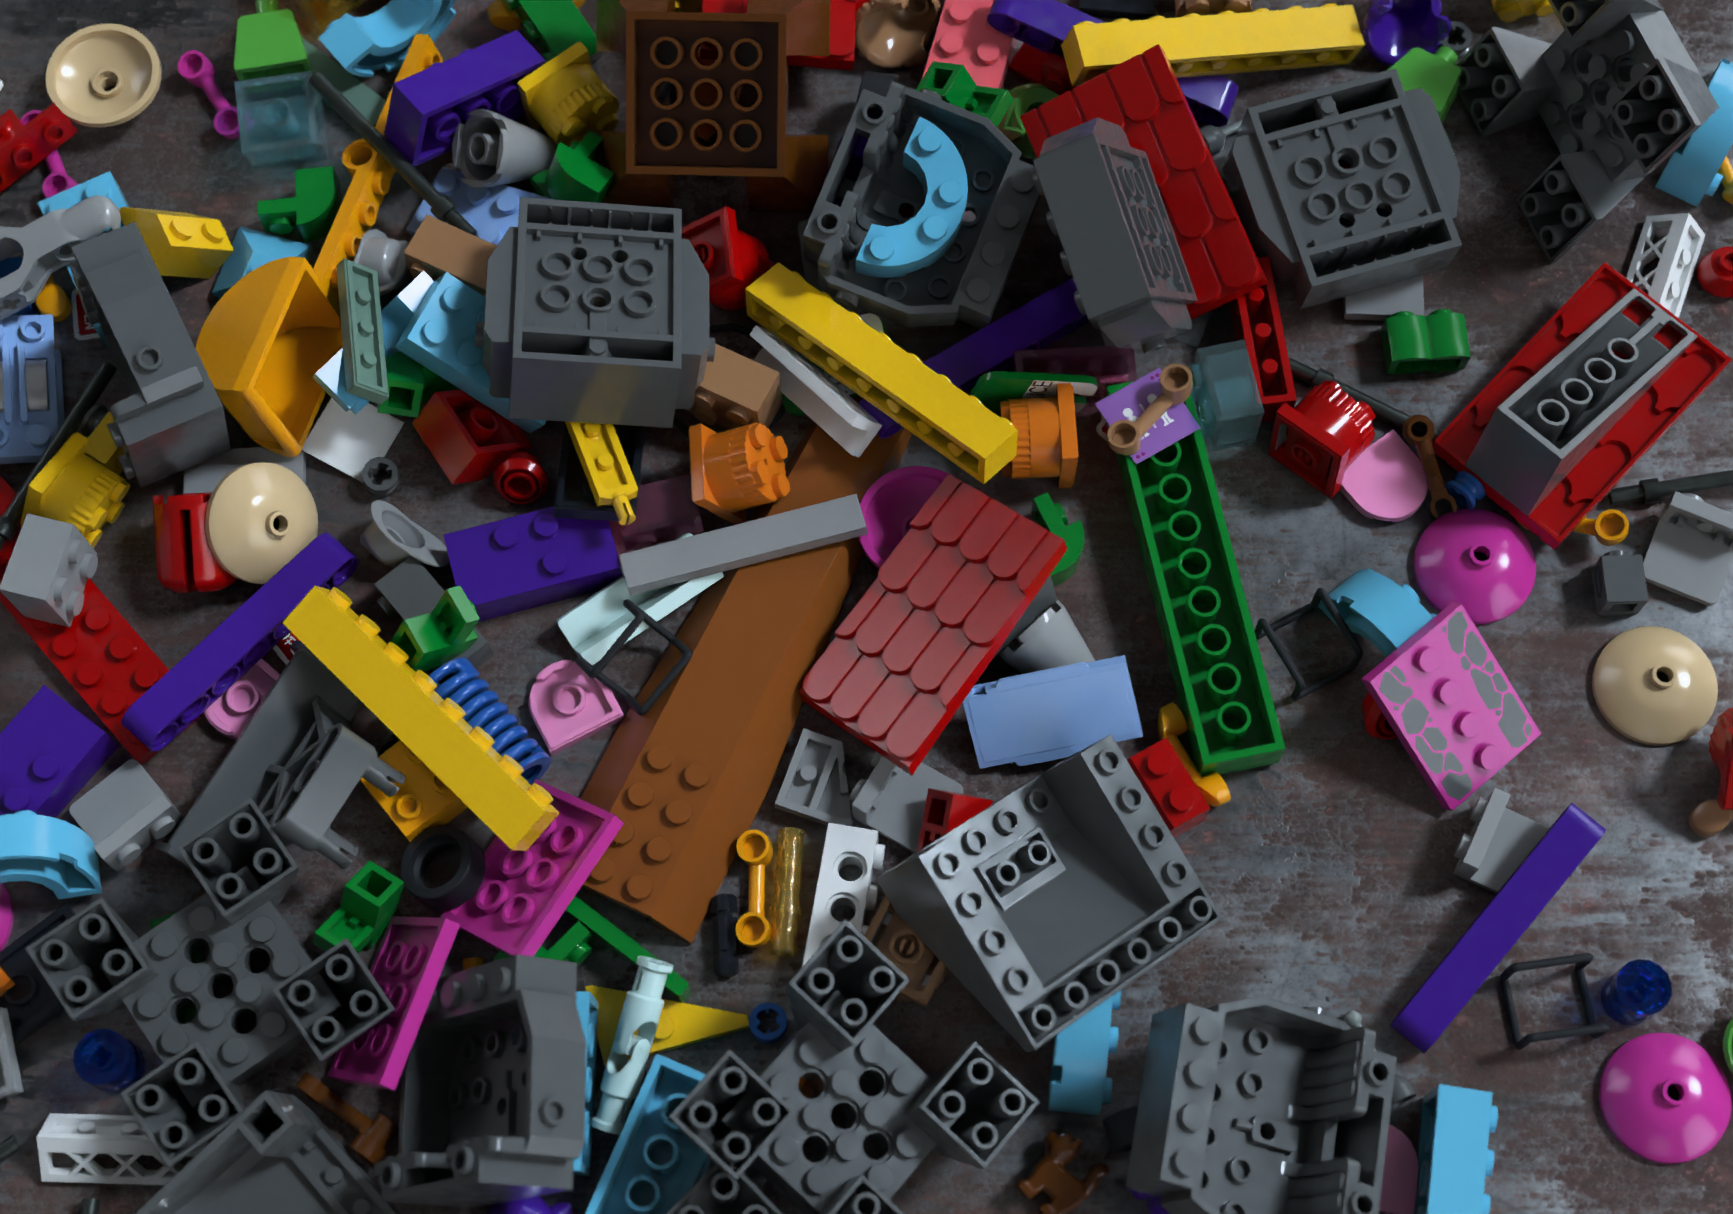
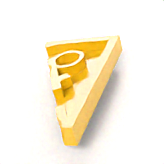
M589 985L585 987L586 991L591 992L599 1002L597 1038L604 1066L606 1067L627 992ZM662 999L664 1005L649 1056L750 1028L748 1016ZM639 1029L634 1032L635 1035L638 1034Z

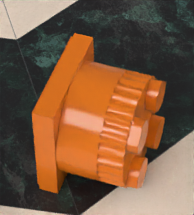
M1071 383L1057 384L1055 397L1015 398L1000 401V417L1008 419L1018 429L1017 456L1001 469L1002 477H1010L1011 479L1057 477L1058 489L1072 488L1074 486L1079 455L1074 391Z
M757 422L719 433L701 423L689 427L691 494L693 503L733 525L747 522L746 509L777 501L789 493L790 484L786 477L785 462L783 460L788 456V449L782 436L774 437L769 428L767 429L765 425Z

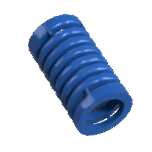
M467 658L451 660L432 672L429 677L437 684L435 691L444 700L450 698L465 711L466 715L463 719L472 728L478 726L486 731L495 741L492 747L502 757L506 754L518 762L524 769L521 776L532 785L535 779L539 780L551 764V758L538 745L535 739H527L528 730L524 726L518 725V718L515 715L508 714V706L503 702H499L498 694L489 690V684L486 680L479 679L478 670ZM451 673L455 674L454 676L443 682L441 685L438 683L447 675Z

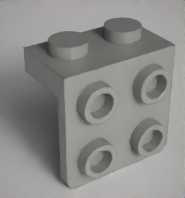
M1675 491L1662 508L1643 559L1646 582L1706 606H1713L1719 600L1733 561V509H1720L1705 503L1701 497L1695 494Z
M876 752L871 761V765L875 767L867 781L861 778L857 782L849 797V800L853 802L852 818L873 830H877L881 835L912 853H916L928 788L963 793V787L958 782L921 762L911 776Z
M134 759L126 761L75 801L69 809L71 816L93 840L95 844L93 848L117 872L135 861L145 849L158 839L169 834L175 825L184 819L142 765Z
M1494 788L1486 799L1478 798L1469 818L1475 822L1470 835L1465 833L1462 835L1453 855L1459 859L1453 872L1454 875L1495 894L1549 830V827L1506 808L1510 794Z

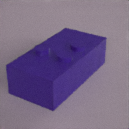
M515 30L474 49H466L458 56L444 62L434 63L428 69L393 83L384 137L415 167L452 150L455 130L459 123H466L471 116L467 114L472 110H491L513 121L523 118L526 115L517 83L544 65L545 59Z
M554 506L444 534L455 586L460 585L467 598L474 604L477 615L480 618L479 622L600 591L623 575L609 521L554 518Z
M45 685L40 688L0 733V815L29 810L37 815L57 818L119 747L106 732Z

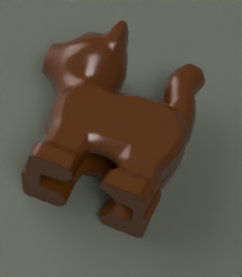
M1048 1133L1043 1139V1157L1034 1165L1030 1174L1025 1179L1019 1180L1015 1184L1017 1190L1028 1201L1040 1192L1048 1196L1049 1203H1044L1039 1207L1040 1214H1067L1078 1208L1095 1191L1101 1177L1108 1175L1109 1168L1104 1163L1092 1166L1083 1180H1080L1065 1168L1079 1154L1082 1143L1081 1138L1075 1139L1069 1133Z

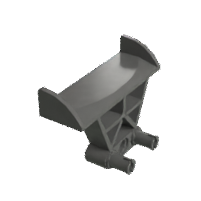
M293 641L289 647L295 652L294 656L168 843L158 841L154 849L192 873L194 872L177 846L249 798L253 799L270 824V828L274 830L285 847L294 843L304 851L311 852L316 850L337 864L339 868L345 869L353 860L342 854L339 850L346 855L351 854L356 857L359 847L331 830L330 824L360 778L367 780L388 797H392L400 789L393 783L398 782L400 785L404 783L405 775L402 772H398L378 758L376 748L352 732L350 721L363 702L301 641Z

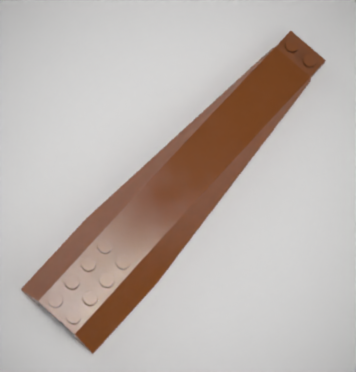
M915 354L917 357L920 358L922 362L928 360L924 357ZM856 396L852 399L859 404L863 398ZM813 421L785 465L786 477L790 484L789 493L777 501L760 505L750 521L857 494L860 504L865 493L873 483L883 475L899 469L913 433L904 428L885 439H880L878 434H876L861 456L856 457L848 453ZM858 537L723 571L724 577L705 590L676 636L692 651L691 659L647 713L639 715L632 707L629 709L581 797V800L616 815L624 823L581 888L583 887L651 919L655 928L692 945L712 906L713 896L718 894L738 854L736 848L737 841L744 832L750 830L785 752V746L791 731L795 727L803 704L798 691L803 686L804 677L826 650L829 642L828 639L836 620L839 618L843 602L850 585L853 583L857 567L864 553ZM673 644L670 645L636 698V701L641 706L683 656Z

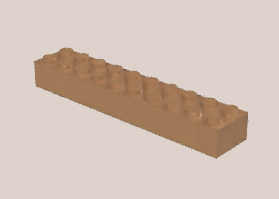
M426 214L403 253L413 279L425 271L435 281L447 272L486 297L488 259L497 245ZM715 344L714 361L706 363L704 380L695 391L693 407L686 410L692 412L699 421L705 424L714 425L717 423L728 428V430L755 422L765 425L768 429L782 404L780 374L776 370Z

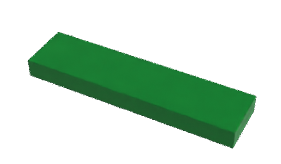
M575 896L563 914L575 923L579 921L590 931L593 937L636 970H638V965L636 964L638 956L657 959ZM673 970L672 973L667 975L663 990L678 1002L685 1003L692 994L689 982Z

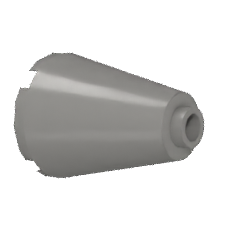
M487 109L470 111L467 114L471 115L465 124L459 123L455 130L452 143V160L455 168H460L465 177L460 179L463 183L473 188H488L529 180L544 169L548 170L557 149V145L550 137Z
M1059 600L1054 602L1043 615L1034 620L998 654L1005 663L1021 674L1080 662L1088 663L1095 661L1065 606Z

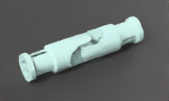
M646 956L637 957L636 964L638 965V970L632 991H627L613 1046L601 1082L600 1089L603 1091L598 1113L597 1116H593L591 1126L612 1134H621L628 1118L632 1100L636 1099L639 1094L648 1056L664 1005V1001L661 999L667 975L672 973L674 966L668 962ZM639 1029L638 1034L635 1035L634 1032Z

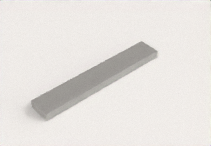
M857 494L627 552L620 554V559L629 594L634 595L867 535L868 533Z

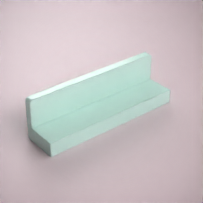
M687 532L678 539L690 537L693 534ZM722 572L634 595L629 594L625 575H622L558 618L556 624L576 655L594 665L601 660L635 618L623 606L624 600H630L654 620L659 621L723 578L724 575ZM642 621L626 642L650 626Z

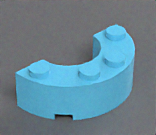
M391 0L380 10L364 17H353L348 13L344 14L340 19L331 22L318 39L338 62L353 75L373 77V71L382 68L389 73L402 66L415 34L429 35L433 43L442 35L456 15L452 8L456 0Z
M1724 58L1720 61L1707 86L1719 108L1672 153L1655 188L1698 207L1705 194L1711 197L1714 195L1723 178V175L1717 172L1733 145V62Z
M920 116L903 152L902 166L914 173L922 184L926 198L925 203L915 217L903 224L888 227L871 224L856 257L855 272L872 277L896 278L906 276L907 273L917 271L923 267L927 268L946 253L960 231L968 195V181L963 160L949 137L937 126Z
M425 271L419 274L381 311L385 359L389 355L399 352L395 346L434 282ZM343 348L312 376L345 412L351 410L356 415L370 402L346 392Z
M1369 568L1357 570L1328 594L1351 632L1358 633L1369 640L1386 658L1437 616L1434 613L1430 614L1419 603L1420 599L1417 593L1409 585L1402 584L1400 586L1386 576ZM1321 600L1318 607L1336 624Z
M29 810L0 815V884L13 881H28L42 884L51 889L58 899L102 893L99 858L97 851L93 848L95 843L80 828L57 818L37 815Z
M1121 990L1055 1035L1050 1072L1048 1111L1100 1115L1102 1104L1111 1103L1112 1078L1106 1077L1108 1053H1117L1119 1033L1118 1027L1111 1026L1112 1010L1120 1009Z

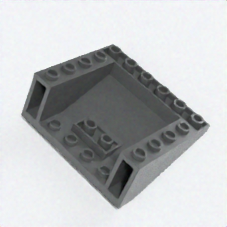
M1112 735L1058 762L876 877L898 916L1026 1052L1033 1051L1223 919Z

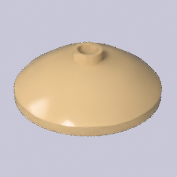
M97 24L73 33L56 48L47 65L46 88L52 102L59 107L69 120L88 127H111L133 119L149 106L158 92L162 69L155 48L143 34L124 25ZM116 86L114 89L106 91L109 87Z
M258 462L237 467L222 478L210 496L205 514L207 542L217 562L230 575L247 583L266 584L297 554L317 538L318 513L313 496L302 479L291 470L278 464ZM276 517L279 519V528L277 530L273 526V521Z
M1638 627L1616 636L1600 653L1592 675L1593 695L1606 721L1625 737L1646 745L1666 746L1689 739L1708 722L1714 712L1718 697L1716 674L1706 654L1688 637L1663 627ZM1657 672H1664L1668 676L1669 682L1660 681L1657 677Z

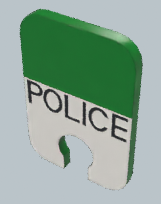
M993 371L983 374L979 378L969 396L972 395L978 398L990 411L1000 412V401H1007V399L1055 397L1056 386L1059 383H1071L1074 393L1093 396L1098 386L1096 378L1087 375ZM1074 396L1075 413L1081 411L1086 405V396Z

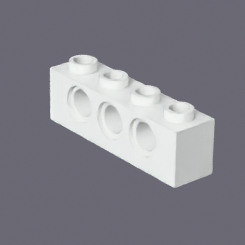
M828 823L802 967L842 923L832 917V912L836 907L847 905L853 908L855 916L848 922L863 936L865 935L869 927L864 925L866 911L875 910L878 885L871 884L874 869H882L885 845L878 844L879 835L877 830ZM846 865H856L863 873L855 881H846L840 877L839 872Z

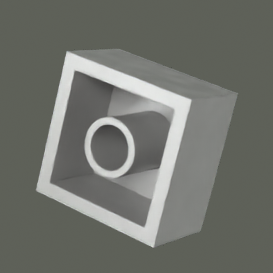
M27 513L0 583V591L23 616L70 627L74 616L79 615L84 604L83 591L87 580L92 578L96 572L98 565L97 552L74 524Z

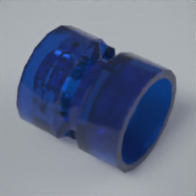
M1643 959L1628 962L1610 976L1601 989V1003L1605 1012L1612 1020L1622 1025L1630 1026L1644 1023L1668 1005L1672 996V983L1668 973L1659 964Z
M97 1029L87 1033L78 1042L74 1050L73 1064L76 1073L83 1081L108 1094H120L139 1081L145 1072V1058L141 1049L120 1033L110 1029Z

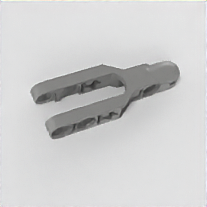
M98 195L89 197L68 209L54 210L22 228L0 226V262L18 252H24L20 268L0 279V321L34 303L51 273L75 261L72 246L119 228L121 221L120 211L109 198ZM106 228H110L107 232H102Z

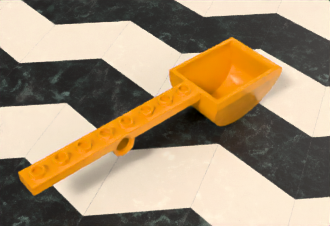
M415 34L395 82L428 69L434 63H441L443 61L440 52L429 35ZM392 89L375 126L383 136ZM364 138L350 143L343 151L342 163L351 175L352 181L314 268L311 267L306 258L291 256L271 261L251 271L235 283L216 303L206 318L197 339L196 351L222 405L250 439L264 449L284 457H296L301 453L326 394V391L312 376L343 348L336 265L343 258L354 261L363 234L370 230L376 222L378 210L385 194L390 189V182L395 173V170Z

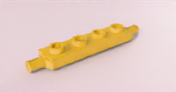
M565 421L597 506L613 505L620 525H625L626 520L627 524L633 523L636 520V516L629 501L637 498L638 486L613 424Z

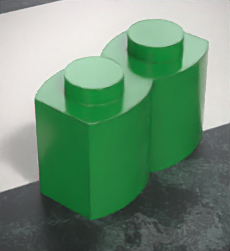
M1449 309L1435 310L1428 316L1413 315L1410 311L1396 312L1385 319L1380 330L1386 373L1458 371L1464 369L1471 358L1464 314L1452 313Z

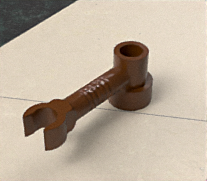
M1413 415L1405 421L1402 427V436L1406 443L1416 448L1419 459H1421V466H1423L1422 469L1424 470L1432 499L1429 505L1430 512L1437 518L1435 504L1440 499H1446L1455 513L1457 508L1456 501L1447 493L1431 443L1435 434L1434 424L1427 416ZM1415 423L1423 424L1426 427V435L1423 437L1414 436L1411 432L1412 425Z
M306 1072L295 1085L299 1088L298 1091L359 1132L348 1148L365 1162L375 1167V1162L381 1161L385 1156L386 1151L384 1148L399 1128L382 1114H378L374 1120H371L363 1113L358 1112L357 1109L349 1105L345 1100H342V1098L333 1093L314 1076Z

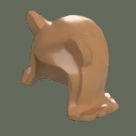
M870 0V2L864 3L855 14V48H858L857 55L863 57L865 62H869L870 65L882 69H895L896 67L902 68L903 66L913 68L914 65L919 67L925 64L928 54L924 46L929 42L934 28L938 26L943 10L939 0Z

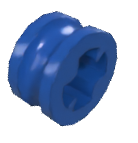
M1458 471L1454 475V481H1449L1445 484L1448 495H1451L1455 499L1457 506L1462 509L1472 510L1476 505L1475 500L1483 499L1486 494L1482 484L1466 471Z
M765 1002L753 1009L749 1017V1026L756 1040L764 1044H773L785 1036L788 1029L786 1013L781 1006ZM766 1013L768 1018L770 1013L778 1015L776 1018L778 1030L771 1033L770 1029H768L767 1034L760 1032L759 1030L762 1025L759 1017Z

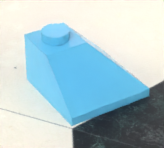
M239 226L232 243L234 252L224 262L212 294L215 297L221 298L241 278L271 261L291 256L303 257L308 261L313 250L312 245Z

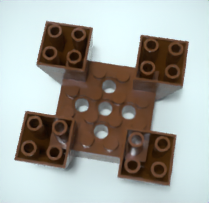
M597 0V51L626 52V131L597 130V135L603 137L597 154V163L615 173L603 203L674 208V175L745 176L750 211L812 213L828 170V135L788 134L789 55L830 56L831 0H748L747 13L675 12V0ZM705 42L713 43L718 50V58L710 66L704 65L698 58V49ZM664 82L673 83L678 90L677 100L672 105H666L659 99L658 90ZM705 82L713 84L718 91V98L711 106L702 104L698 99V89ZM744 83L753 85L758 93L757 101L751 107L743 106L737 99V90ZM703 123H709L717 130L718 137L712 146L702 144L697 137L698 128Z

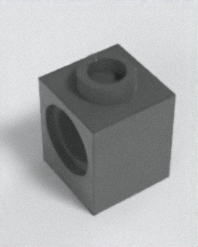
M1623 550L1610 551L1601 556L1591 569L1597 615L1638 614L1648 602L1642 554L1628 555V552Z

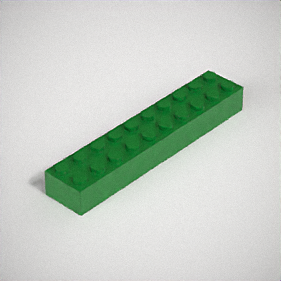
M1134 381L1107 386L1105 398ZM1190 394L1183 403L1199 424L1192 394ZM1201 428L1137 465L1130 455L1116 453L1180 709L1187 723L1188 730L1186 733L1196 768L1200 775L1204 777L1214 771L1219 774H1225L1279 763L1285 751V745Z

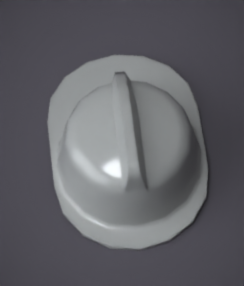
M373 229L363 234L353 262L377 271L382 311L390 293L402 289L410 280L411 272L403 253L409 242L390 239L378 229Z
M381 500L371 503L369 510L372 520L360 536V543L378 561L386 566L396 568L412 556L425 564L435 567H446L450 564L447 548L438 538L411 521L395 506Z

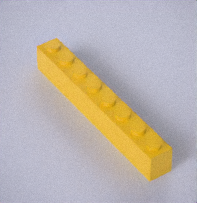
M1329 3L1313 8L1292 6L1286 10L1269 11L1267 8H1260L1252 12L1235 13L1233 11H1224L1217 15L1204 16L1191 13L1183 17L1165 18L1163 16H1154L1147 20L1136 21L1122 18L1113 22L1095 24L1092 21H1084L1072 26L1061 47L1072 86H1079L1102 73L1108 72L1109 69L1128 59L1142 54L1157 44L1164 49L1176 78L1350 64L1365 43L1353 5L1337 6L1335 3Z
M778 262L745 288L747 315L981 483L985 484L1017 456L1018 429L1008 419L999 417L990 411L978 398L972 395L969 396L953 385L948 377L936 373L923 364L915 354L907 353L893 343L885 333L877 332L863 322L859 315L849 312L837 304L828 293L820 292L807 283L799 273L790 271Z
M315 585L282 623L511 850L527 851L560 814L550 804L553 801V797L540 785L528 783L521 776L524 772L521 765L506 754L502 757L492 747L495 741L486 731L478 726L472 728L463 719L466 715L465 711L450 698L444 700L434 690L437 684L431 677L421 670L415 672L406 663L409 657L400 647L392 642L386 644L377 635L381 631L380 628L363 614L358 616L350 608L353 602L346 594L336 587L329 590Z

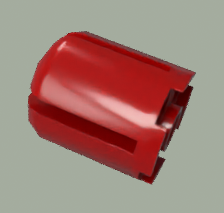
M212 492L166 496L167 503H163V495L152 496L157 578L163 587L177 593H190L197 590L199 592L220 591L228 588L237 580L217 562L207 542L205 514Z

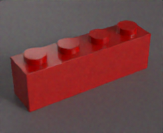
M1269 256L1257 258L1268 283L1228 302L1251 424L1275 421L1276 411L1284 403L1294 408L1297 401Z

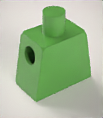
M256 0V14L241 16L237 22L234 71L242 89L247 90L309 80L314 72L292 10H279L277 0Z
M1446 46L1440 47L1434 55L1421 48H1412L1388 70L1396 68L1404 92L1421 88L1431 96L1443 124L1458 92L1462 73L1460 67L1455 65L1458 61V56L1454 50Z

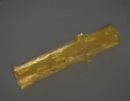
M789 827L778 830L774 903L769 907V917L772 918L769 954L778 957H794L797 954L798 920L802 919L803 909L799 907L805 837V831L798 828Z

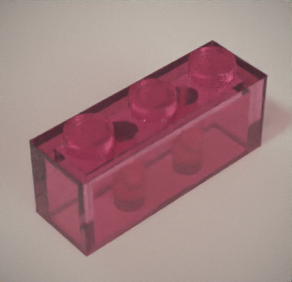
M1117 346L1014 351L1012 372L1087 375L1096 378L1098 388L1093 396L1074 393V396H1086V403L1099 402L1104 399L1107 386L1137 380L1134 349L1117 348Z

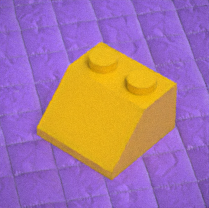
M121 207L119 209L124 226L133 222L136 223L161 276L210 279L234 252L225 229L218 219L183 212Z

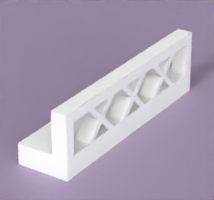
M1689 213L1647 216L1626 278L1642 291L1647 289L1649 291L1648 295L1679 318L1705 233ZM1657 228H1670L1667 236L1655 245L1652 243ZM1658 256L1660 260L1657 268L1643 277L1641 274L1644 266Z
M756 325L749 335L763 347L753 361L778 371L780 374L781 392L848 453L860 457L882 425L805 356L767 329Z
M50 1113L36 1137L42 1182L166 1185L185 1167L180 1162L172 1167H168L137 1118L133 1115ZM216 1135L211 1140L203 1144L201 1147L190 1153L188 1156L196 1157L218 1135ZM52 1152L66 1153L77 1163L72 1168L53 1167ZM97 1154H109L120 1164L115 1169H104L93 1158ZM141 1155H152L163 1166L158 1170H147L136 1159Z

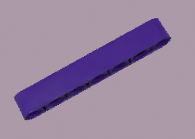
M994 0L987 16L988 24L995 30L1045 53L1053 52L1064 58L1061 45L1073 25L1084 21H1092L1094 24L1105 23L1057 0ZM1220 74L1177 78L1196 121L1214 127H1224L1227 125L1239 91L1235 82Z
M1074 277L922 363L936 373L948 377L953 385L966 393L972 390L983 374L1007 370L1090 322L1087 314L1082 315L1076 305L1074 291L1078 289ZM864 398L860 401L859 405L882 425L877 432L880 439L888 438L904 429L903 426Z
M323 533L319 535L136 700L123 715L122 725L152 752L163 749L291 632L282 622L315 585L329 590L333 587L339 588L354 573L359 559L331 534Z
M1571 803L1406 1003L1390 1026L1424 1054L1440 1037L1606 832V829L1574 803Z

